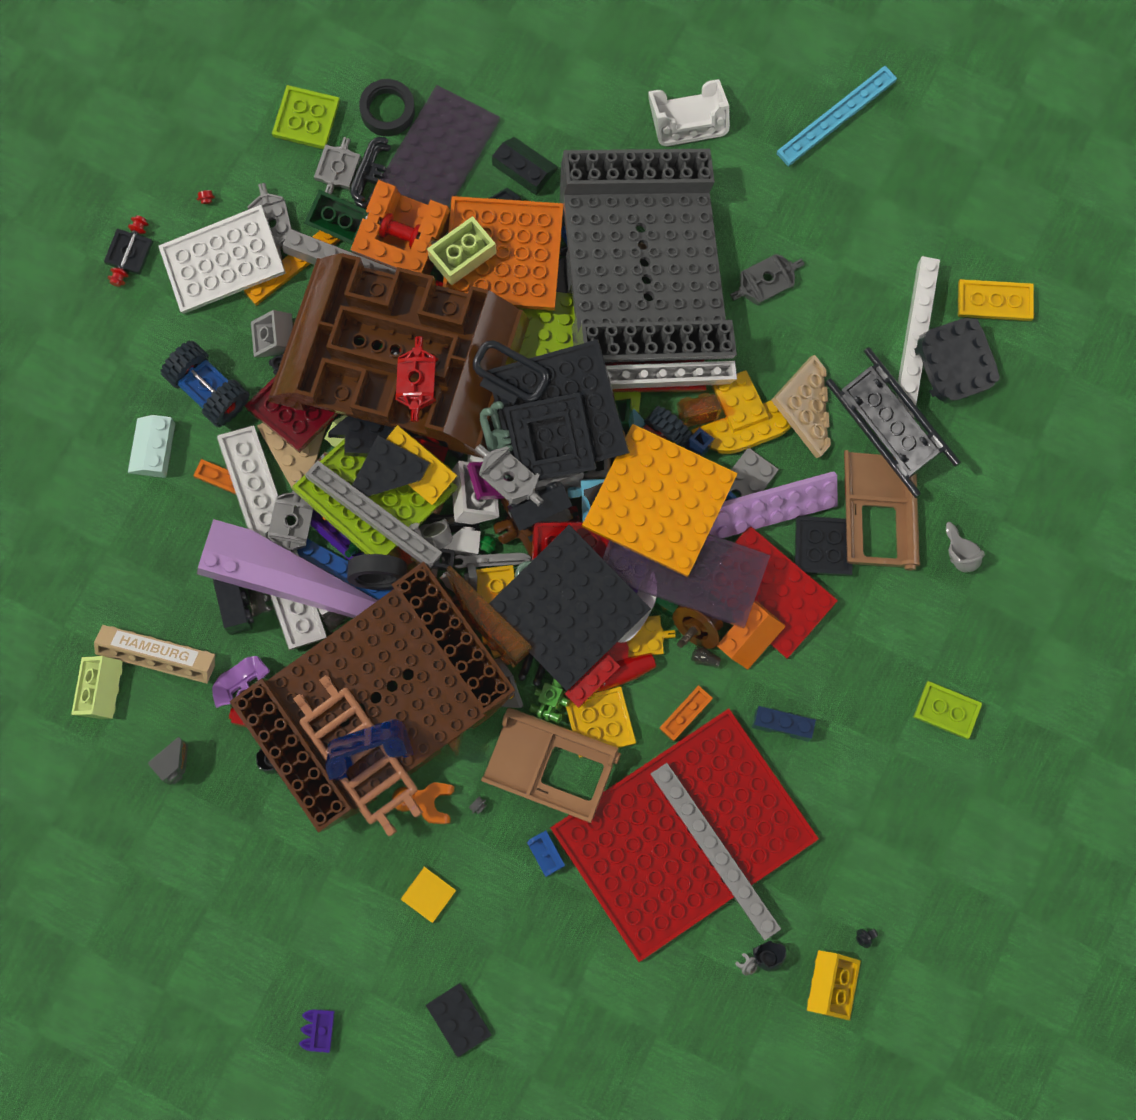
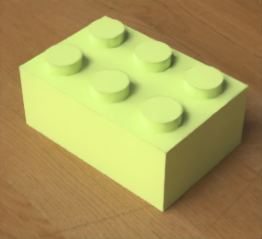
M473 216L427 248L429 259L451 285L497 253L496 243Z

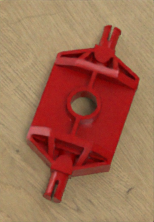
M421 336L415 337V348L398 357L396 400L409 407L411 410V422H419L420 409L436 401L434 398L435 366L438 358L424 351L423 337ZM419 373V379L416 382H411L412 374Z

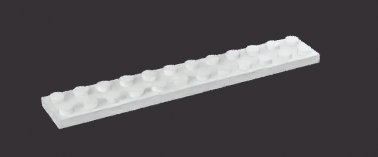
M250 426L218 435L217 440L247 528L267 538L278 494L255 427ZM297 550L291 551L295 555L299 556ZM270 595L289 651L327 638L316 607Z

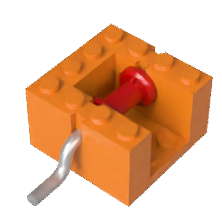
M378 180L366 209L368 215L366 219H362L351 251L356 255L395 270L397 267L430 275L434 264L429 259L427 248L446 235L450 220L449 207L430 200L427 205L401 195L396 186Z

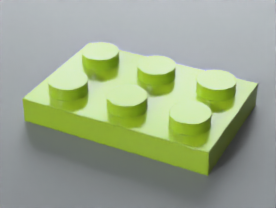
M927 681L913 718L968 740L982 703Z

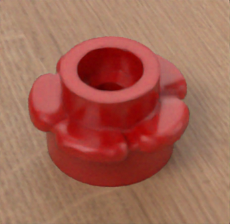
M212 190L197 193V201H201V204L212 203V199L215 198Z

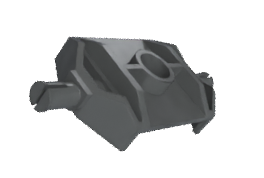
M775 254L741 271L740 288L738 291L730 294L732 301L743 296L754 304L760 305V302L790 287L792 289L795 284L794 271L804 266L803 260L799 259L792 263L783 256ZM771 274L773 280L766 281L764 280L763 275Z

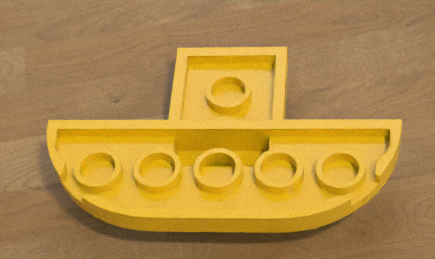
M747 370L737 373V379L731 384L712 385L726 417L703 425L700 428L715 438L709 449L718 451L720 454L741 452L776 439L792 427L772 401L762 403ZM698 428L691 430V434L693 435Z

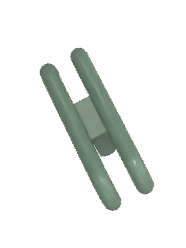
M501 401L494 402L490 408H484L480 413L482 430L488 451L490 452L506 446L509 448V451L513 450L512 444H510L511 438L508 437L510 433L508 430H502L498 415V409L504 407ZM488 415H491L494 426L493 431L490 430ZM505 475L503 478L509 479L510 475Z

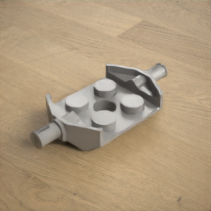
M262 183V185H258L260 196L247 207L252 209L262 205L268 223L271 220H276V225L271 228L282 259L280 249H282L288 231L291 229L286 202L283 196L269 194L266 183Z
M294 491L277 496L267 539L290 552L305 548L314 508ZM288 516H294L296 523L288 526L285 523V519Z

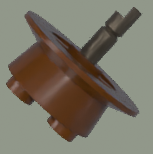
M695 599L689 607L680 606L676 608L673 613V620L677 629L683 635L677 643L679 648H682L689 641L706 649L716 647L719 642L717 631L723 627V622L717 613L718 608L714 604L708 605Z

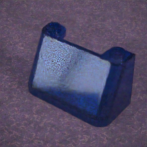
M392 719L330 741L327 747L326 771L329 780L339 781L348 778L347 771L350 766L354 765L351 755L383 745L386 754L393 758L400 756L407 758L414 755L403 722Z

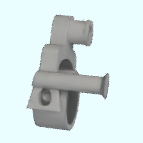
M446 519L431 524H424L421 527H418L419 523H413L409 526L411 530L438 550L449 545L453 539Z

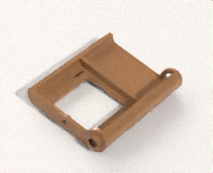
M845 450L847 563L905 567L907 571L916 570V567L920 566L918 497L915 498L882 455L854 453ZM916 473L910 478V480L917 487ZM862 506L890 507L895 509L896 559L864 556Z
M509 707L503 718V728L481 781L591 823L614 764H618L621 753L618 752L619 748ZM555 747L603 764L604 768L591 800L582 799L541 782Z

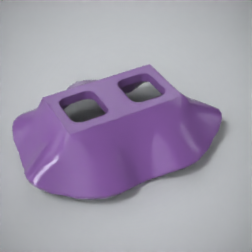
M247 657L218 677L212 687L216 708L231 704L229 701L233 699V693L240 689L236 695L238 696L249 688V682L257 677L260 680L266 677L270 670L261 661L260 657Z

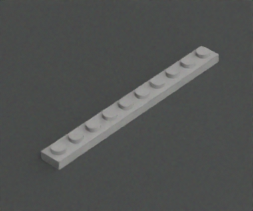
M666 763L652 772L650 775L763 940L765 941L781 930L670 766Z

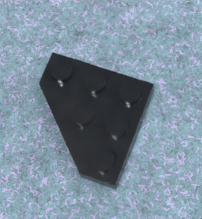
M378 435L352 486L366 496H372L421 481L431 463Z

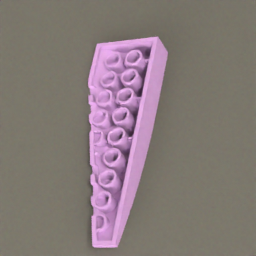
M213 519L199 562L198 575L352 618L378 601L250 529Z

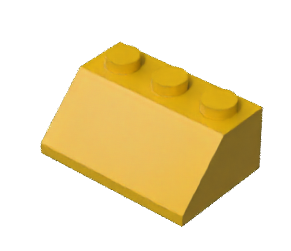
M818 950L807 1011L850 1021L861 960Z

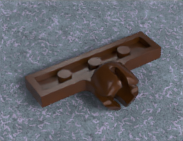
M506 498L499 499L507 513V517L494 525L495 534L506 529L507 532L498 537L499 541L502 544H506L519 538L532 559V542L529 541L528 536L533 534V526L519 531L509 515L507 507L509 506V501Z

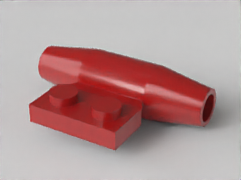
M617 642L607 653L621 668L596 692L609 690L625 684L656 668L653 655L647 653L628 657L629 647L627 642Z

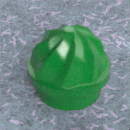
M484 536L480 539L479 551L488 555L495 551L496 542L493 537Z

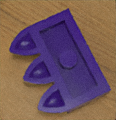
M313 1009L302 1014L304 1019L312 1022V1024H307L300 1029L305 1035L311 1037L299 1042L303 1049L314 1052H331L335 1011Z

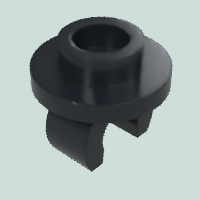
M864 929L857 930L856 940L860 946L869 948L872 945L871 940L877 937L878 934L875 929L868 932Z

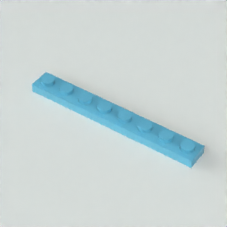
M886 66L882 67L777 150L776 154L789 167L895 83L897 80L896 76Z

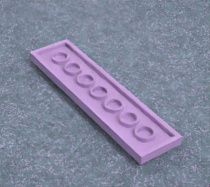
M833 471L724 501L705 543L743 533L750 526L758 529L794 519L797 516H804L837 507V474Z

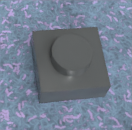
M467 565V573H464V584L468 585L469 592H477L475 565Z

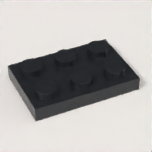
M460 983L426 1004L427 1009L457 1058L492 1035Z

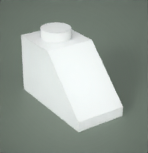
M463 527V529L452 536L451 543L444 547L445 549L455 550L454 555H477L479 553L480 531H475L473 527Z

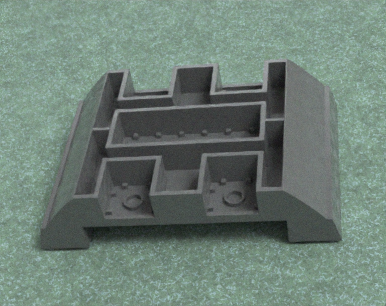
M710 149L563 151L560 203H563L562 226H566L568 245L565 257L568 294H573L575 320L572 326L573 346L598 339L605 363L732 359L737 356L732 320H726L710 199V191L715 182ZM642 226L645 229V232H638L636 230V227ZM644 243L647 246V249H640L638 247V244ZM646 260L649 263V266L643 267L640 264V261ZM642 278H649L651 280V283H643ZM649 294L653 297V300L646 301L643 296Z

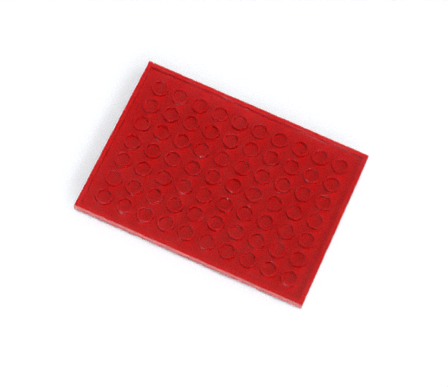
M729 708L604 791L591 823L568 815L550 827L638 962L734 898L650 775L652 772L666 763L670 766L751 885L819 839Z

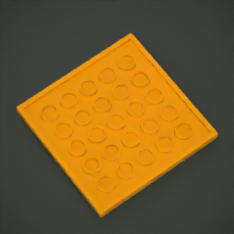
M632 424L626 436L630 452L616 456L582 527L688 577L738 473Z

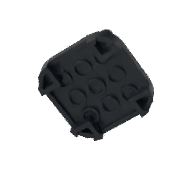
M962 318L933 328L919 336L917 347L914 348L915 355L920 354L933 388L929 392L932 397L936 396L944 404L952 403L987 390L999 380L1000 376L984 331L977 319Z

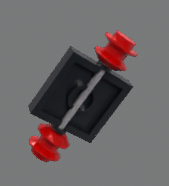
M136 215V217H131L133 224L128 225L131 233L117 229L112 239L104 263L116 267L110 269L113 275L107 277L110 280V284L120 287L125 285L123 278H128L126 271L138 275L142 272L153 244L152 239L140 236L146 233L143 228L149 226L146 222L147 220L142 216Z

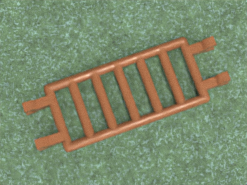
M325 675L320 679V682L331 697L317 708L312 710L305 697L301 694L293 698L305 714L299 723L369 824H373L378 820L388 837L392 836L397 830L386 817L388 812L402 802H405L414 817H418L423 813L412 798V795L417 792V787L350 690L343 688L338 691L330 677ZM345 697L351 707L315 733L309 722ZM356 713L362 724L326 749L320 739ZM368 730L374 740L338 765L331 755ZM379 746L385 756L349 781L343 771ZM390 762L396 773L360 798L354 788ZM402 779L408 789L371 814L365 804Z

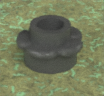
M479 796L469 806L473 811L472 814L475 812L479 814L486 807L484 804L486 799L483 800Z

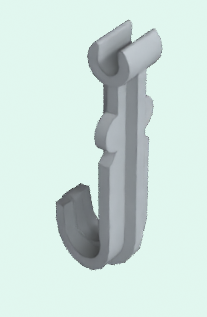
M525 553L457 555L454 557V559L463 560L462 565H455L457 569L467 567V565H475V567L518 565L525 561H533Z

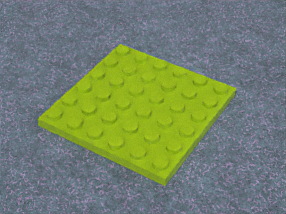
M344 439L319 462L352 485L366 457L344 456ZM305 475L292 486V490L365 554L389 555L398 547L305 478ZM452 482L434 505H431L409 485L367 497L407 527L413 523H419L420 526L456 491L458 486Z

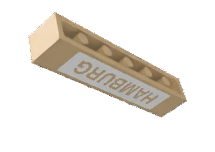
M102 625L94 641L96 655L121 660L206 684L215 667V654L174 644L170 641L155 639L151 636L136 634L132 631L117 629L113 626Z

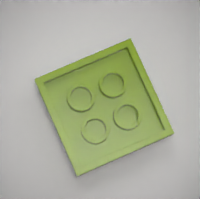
M287 85L272 131V137L324 149L325 144L327 145L340 98Z

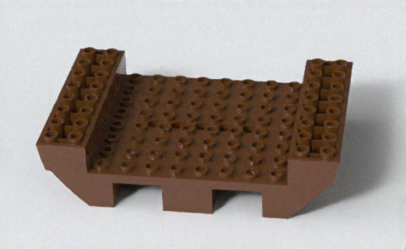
M344 253L334 254L322 259L317 258L268 401L303 411L306 405L392 428L399 425L407 432L445 441L450 450L483 458V456L475 451L479 444L488 450L480 422V413L484 408H490L495 400L491 391L480 386L483 378L477 375L473 369L474 357L480 346L490 340L500 342L519 353L530 320L523 310L518 309L490 290L470 286L468 293L437 286L434 276L397 267L395 275L366 268L360 257ZM421 336L423 337L424 351L438 358L435 366L434 398L436 401L420 409L419 422H411V410L409 407L396 400L398 357L415 348V337ZM357 338L365 340L360 346L354 344ZM375 343L383 344L380 350L373 349ZM398 347L401 349V352L398 355H393L391 350ZM489 348L482 358L480 366L487 371L517 361L494 348ZM419 373L412 374L411 382H416L419 379ZM488 415L490 430L493 431L494 426L491 415Z
M424 561L391 584L394 587L392 591L268 680L261 678L229 701L318 833L328 830L360 812L299 723L305 714L293 698L299 694L303 695L312 710H314L331 697L320 682L322 677L325 675L329 676L338 691L348 688L357 702L365 706L366 715L408 775L413 774L442 753L440 749L469 728L475 729L489 719L515 693L512 684ZM408 669L414 672L411 680H405L404 672ZM391 681H396L398 684V688L394 692L388 690V684ZM378 692L381 694L382 699L379 703L375 704L372 702V695ZM344 697L309 722V724L316 733L351 706ZM355 713L349 718V724L346 727L339 725L320 740L327 749L361 725L362 722ZM366 730L331 756L339 765L374 739ZM378 746L344 770L343 773L351 781L385 755ZM389 762L354 789L361 798L395 774L396 771ZM377 796L365 805L368 806L378 799Z

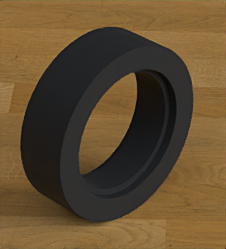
M393 79L377 80L368 85L361 94L359 101L361 118L371 132L380 136H395L404 132L413 122L415 116L413 95L403 83ZM381 94H394L403 100L405 109L398 119L391 122H382L372 116L370 105Z
M365 554L355 556L348 561V582L364 589H394L391 584L407 574V563L400 558L390 555Z

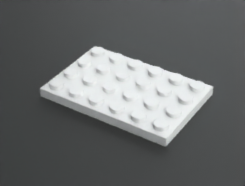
M262 205L159 245L182 314L286 274Z

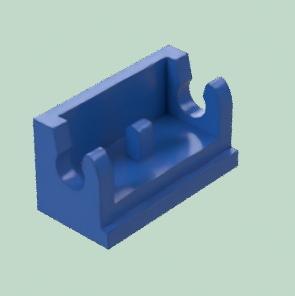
M546 830L527 842L545 877L565 867Z

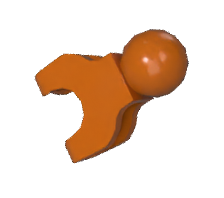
M434 782L423 790H417L412 795L414 801L423 811L422 817L428 823H450V816L437 811L434 801L438 796L452 795L455 789L453 785ZM400 787L396 789L392 795V800L408 788ZM405 802L395 807L402 812L410 810Z

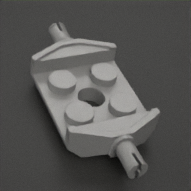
M481 444L475 448V451L483 456L479 475L511 504H518L526 499H531L537 506L543 503L544 500L535 493L539 474L534 475L508 452L509 448L507 446L491 452ZM505 475H511L513 476L514 480L509 482L506 481L503 477Z

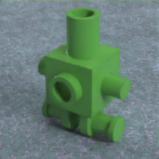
M554 679L552 685L545 683L543 689L537 688L535 695L539 696L538 702L541 706L538 707L532 704L529 713L537 714L541 719L545 717L547 721L553 720L556 723H560L562 714L554 712L555 710L560 712L562 705L568 707L570 700L566 699V692Z

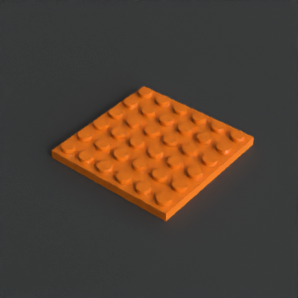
M452 196L448 233L473 216L496 243L497 253L453 285L444 277L443 287L468 293L470 286L490 290L517 308L555 310L563 203Z

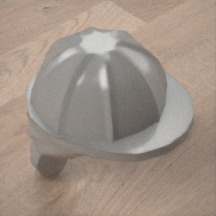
M947 522L946 534L951 542L948 550L951 563L961 572L967 573L976 570L981 565L982 558L985 556L984 551L980 550L977 544L961 538L956 526L951 522Z

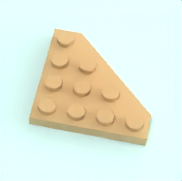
M813 355L800 367L771 401L812 454L818 458L830 447L831 442L827 433V428L830 426L829 412H826L828 393L827 387L824 384L826 368L816 355Z
M264 423L257 426L291 488L296 483V480H300L317 462L328 425L300 453Z

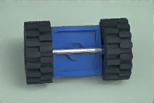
M189 340L186 344H181V347H177L176 351L172 352L170 357L165 360L166 363L162 365L163 369L160 371L161 375L174 388H181L202 408V414L216 427L226 425L227 422L232 421L233 417L237 416L238 412L243 410L242 407L249 400V392L235 379L227 380L208 362V353L196 342Z

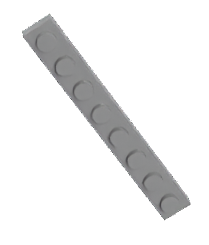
M317 461L305 474V478L420 563L424 561L429 569L442 555L440 550L321 462Z

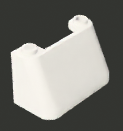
M719 79L706 82L702 87V94L667 100L666 93L662 90L648 92L657 138L663 146L721 137L729 131V103Z

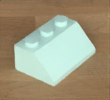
M150 415L137 418L128 469L129 474L166 478L175 429V422L171 417Z

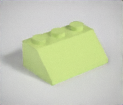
M105 656L82 657L71 715L113 719V714L116 710V697L119 692V680L123 671V661Z

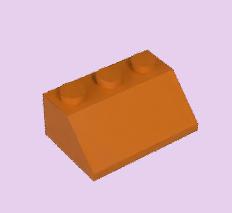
M754 601L716 646L748 670L786 625L758 601Z

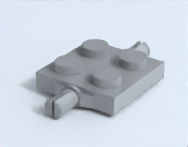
M346 137L343 138L341 147L325 144L314 175L316 181L327 184L325 192L331 195L334 187L350 190L361 159L360 154L348 150L351 140L349 138L346 139Z

